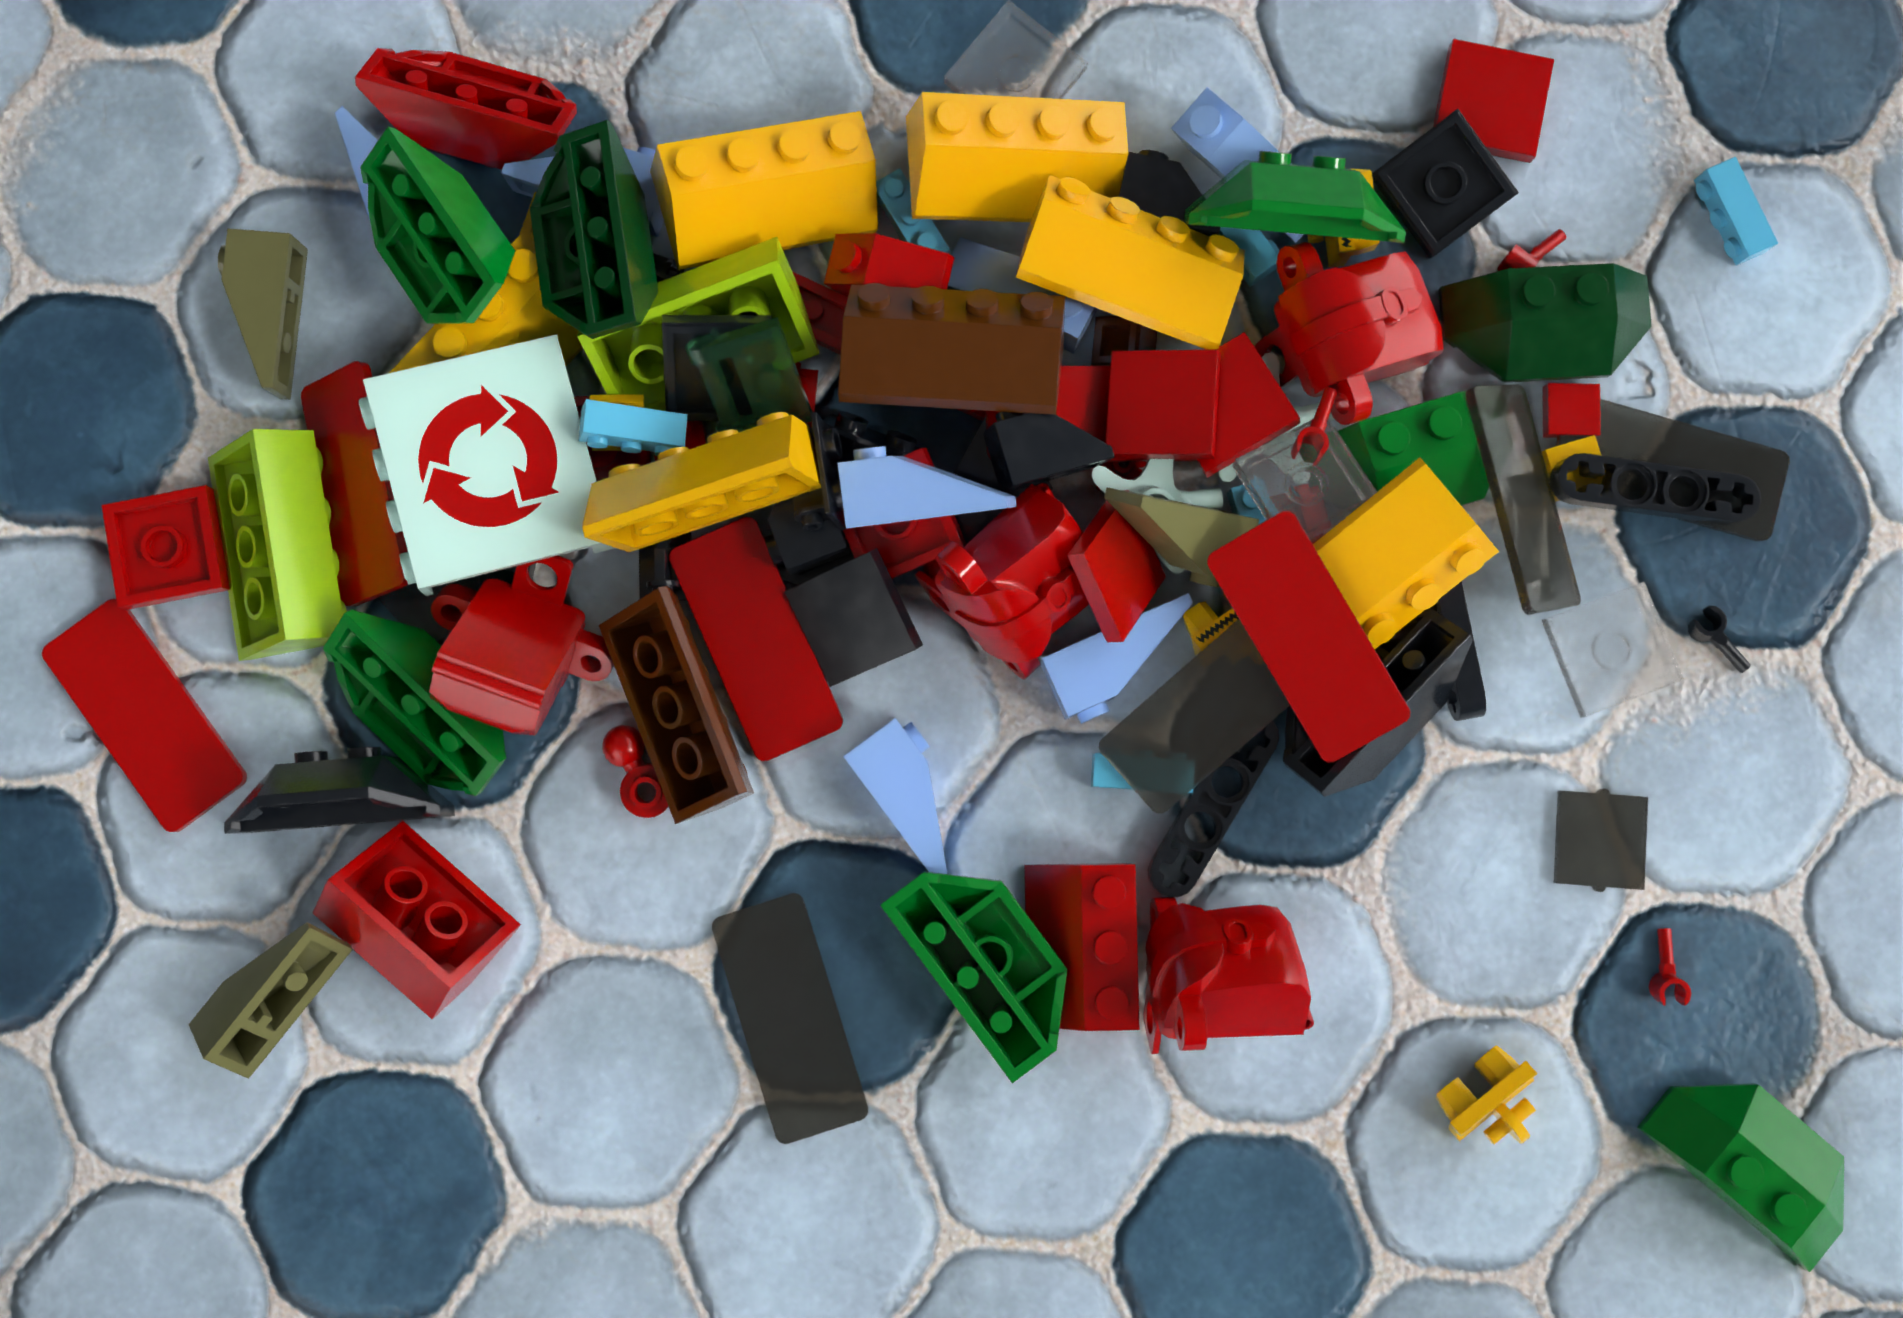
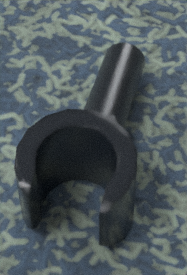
M1707 606L1702 610L1705 617L1713 623V631L1704 629L1696 619L1689 622L1688 633L1691 638L1698 642L1710 641L1740 673L1750 668L1751 664L1723 632L1727 626V618L1720 608Z

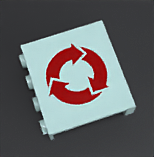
M557 334L363 379L367 397L359 399V406L367 430L376 428L381 448L372 450L373 460L380 481L389 480L394 500L386 502V509L394 533L403 531L408 552L399 554L408 585L416 583L418 589L425 596L433 595L432 587L590 547H592L594 554L615 549L612 546L584 537L582 524L591 484L597 481L586 442L578 441L580 418Z

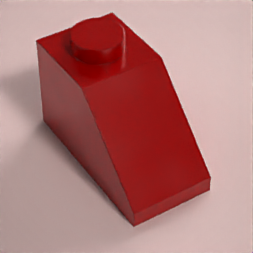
M877 233L836 234L824 284L847 297L849 296L851 284L880 283L890 287L909 288L934 286L947 290L955 257L949 253Z

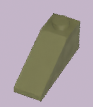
M227 228L226 244L221 246L218 253V269L222 275L223 286L261 387L280 399L291 400L308 249L290 233Z
M1108 487L1104 497L1170 565L1191 571L1189 581L1219 588L1218 582L1207 565L1208 556L1216 549L1256 527L1259 519L1223 510Z
M306 922L223 981L188 1024L203 1059L249 1079L353 950L351 945Z

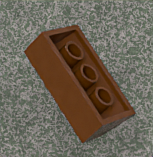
M880 283L851 284L843 316L838 388L839 402L1056 415L1064 348L1066 296L1048 295L1043 292L1020 294L994 292L989 289L964 291L939 289L934 286L909 288L890 287Z
M668 586L659 587L598 625L675 824L719 810L754 794L747 770L742 763L729 730L727 719L722 712L709 679L708 670L702 661L690 630L689 622L684 615L677 595Z

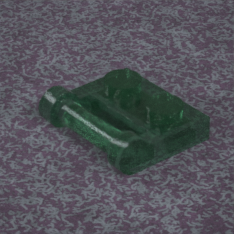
M778 317L717 336H699L685 345L684 348L690 363L698 366L718 417L717 432L731 429L742 432L756 427L757 420L761 417L777 412L792 414L805 423L812 421V409ZM732 356L753 414L744 416L738 413L718 360Z

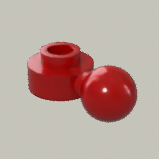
M619 725L609 730L603 739L602 750L605 758L611 764L623 767L627 773L620 786V797L623 805L630 813L638 817L651 818L660 815L668 808V804L652 763H645L642 758L645 744L640 732L629 725ZM648 782L655 787L656 796L653 800L645 801L639 797L637 788L640 783Z

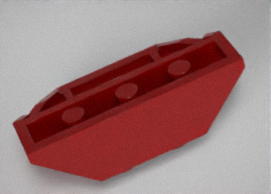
M377 48L355 76L356 87L397 130L420 146L441 154L452 155L501 170L504 163L530 160L556 145L559 136L564 134L577 114V105L571 99H566L563 93L547 79L448 51L410 50L395 53L393 49Z

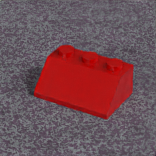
M403 820L327 880L312 912L338 937L349 943L356 953L431 1019H434L473 982L521 925Z
M1136 864L1024 865L1025 912L1067 967L1059 1029L1078 1031L1140 1030Z

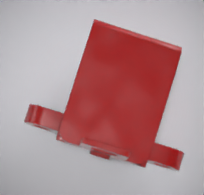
M1308 242L1284 246L1279 251L1277 271L1284 288V292L1278 296L1279 300L1274 305V313L1279 327L1255 344V348L1261 358L1264 354L1271 353L1274 345L1281 349L1285 359L1284 371L1282 374L1279 373L1281 388L1299 377L1303 390L1311 397L1322 396L1325 387L1336 389L1338 394L1331 414L1339 424L1349 425L1366 420L1371 415L1373 400L1367 383L1414 371L1429 364L1430 360L1443 353L1441 324L1420 270L1406 251L1392 253L1342 268L1334 267L1326 270L1323 269L1316 249Z
M1045 483L1037 486L1031 484L1016 498L1017 507L1005 508L963 548L953 541L935 557L941 567L935 581L922 571H918L915 574L916 579L937 608L962 625L968 634L981 645L983 650L1001 659L1023 680L1029 677L1041 665L1037 657L1042 655L1051 639V634L1089 605L1067 556L1083 532L1064 504L1054 497L1049 486Z
M554 556L516 566L512 584L498 579H488L483 582L478 591L459 584H449L443 587L431 604V614L440 626L450 630L451 633L439 649L432 667L433 675L429 689L430 698L451 712L513 734L535 736L569 674L588 681L606 679L611 673L614 664L604 638L584 630L586 617L583 611L564 604L574 566L572 561L561 556ZM535 563L548 565L556 573L557 583L551 587H543L536 584L529 576V566ZM451 605L456 606L460 611L454 609ZM589 655L596 657L599 661L593 660Z
M1155 897L1151 899L1150 931L1145 947L1148 983L1143 1012L1151 1054H1159L1162 1034L1168 1038L1176 1039L1180 1051L1205 1050L1207 1038L1304 1035V1030L1314 1025L1309 1008L1311 993L1302 956L1291 923L1277 907L1248 905L1204 911L1202 908L1193 905L1177 904L1175 897Z

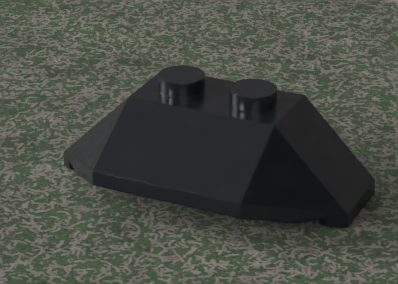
M1430 607L1396 632L1389 641L1375 649L1376 653L1410 709V718L1402 725L1335 762H1326L1321 758L1288 702L1285 750L1283 753V763L1324 797L1374 780L1447 703L1473 641L1471 635Z
M381 747L347 749V759L328 760V751L294 753L295 763L274 765L224 822L225 834L257 833L455 816V808L450 801L431 785L425 783L400 758L381 756Z

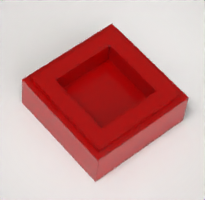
M1547 383L1542 387L1543 438L1583 439L1593 435L1597 438L1601 435L1600 384Z

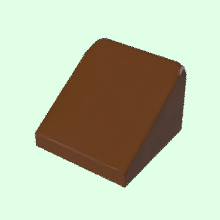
M1119 316L1095 317L1091 366H1111L1112 351L1156 350L1158 331Z

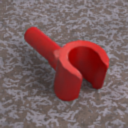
M1558 229L1535 246L1529 253L1516 244L1498 265L1497 270L1536 267L1539 261L1543 259V256L1566 240L1565 232Z
M1325 387L1314 419L1311 420L1309 427L1300 431L1291 447L1292 459L1296 458L1301 445L1306 443L1314 446L1317 452L1312 466H1316L1321 461L1329 447V439L1325 429L1338 394L1336 389Z
M1671 928L1657 929L1660 964H1658L1659 972L1651 978L1648 986L1649 992L1656 1001L1665 1006V990L1668 986L1674 984L1675 999L1678 1003L1685 1006L1689 1003L1692 993L1688 983L1676 976Z

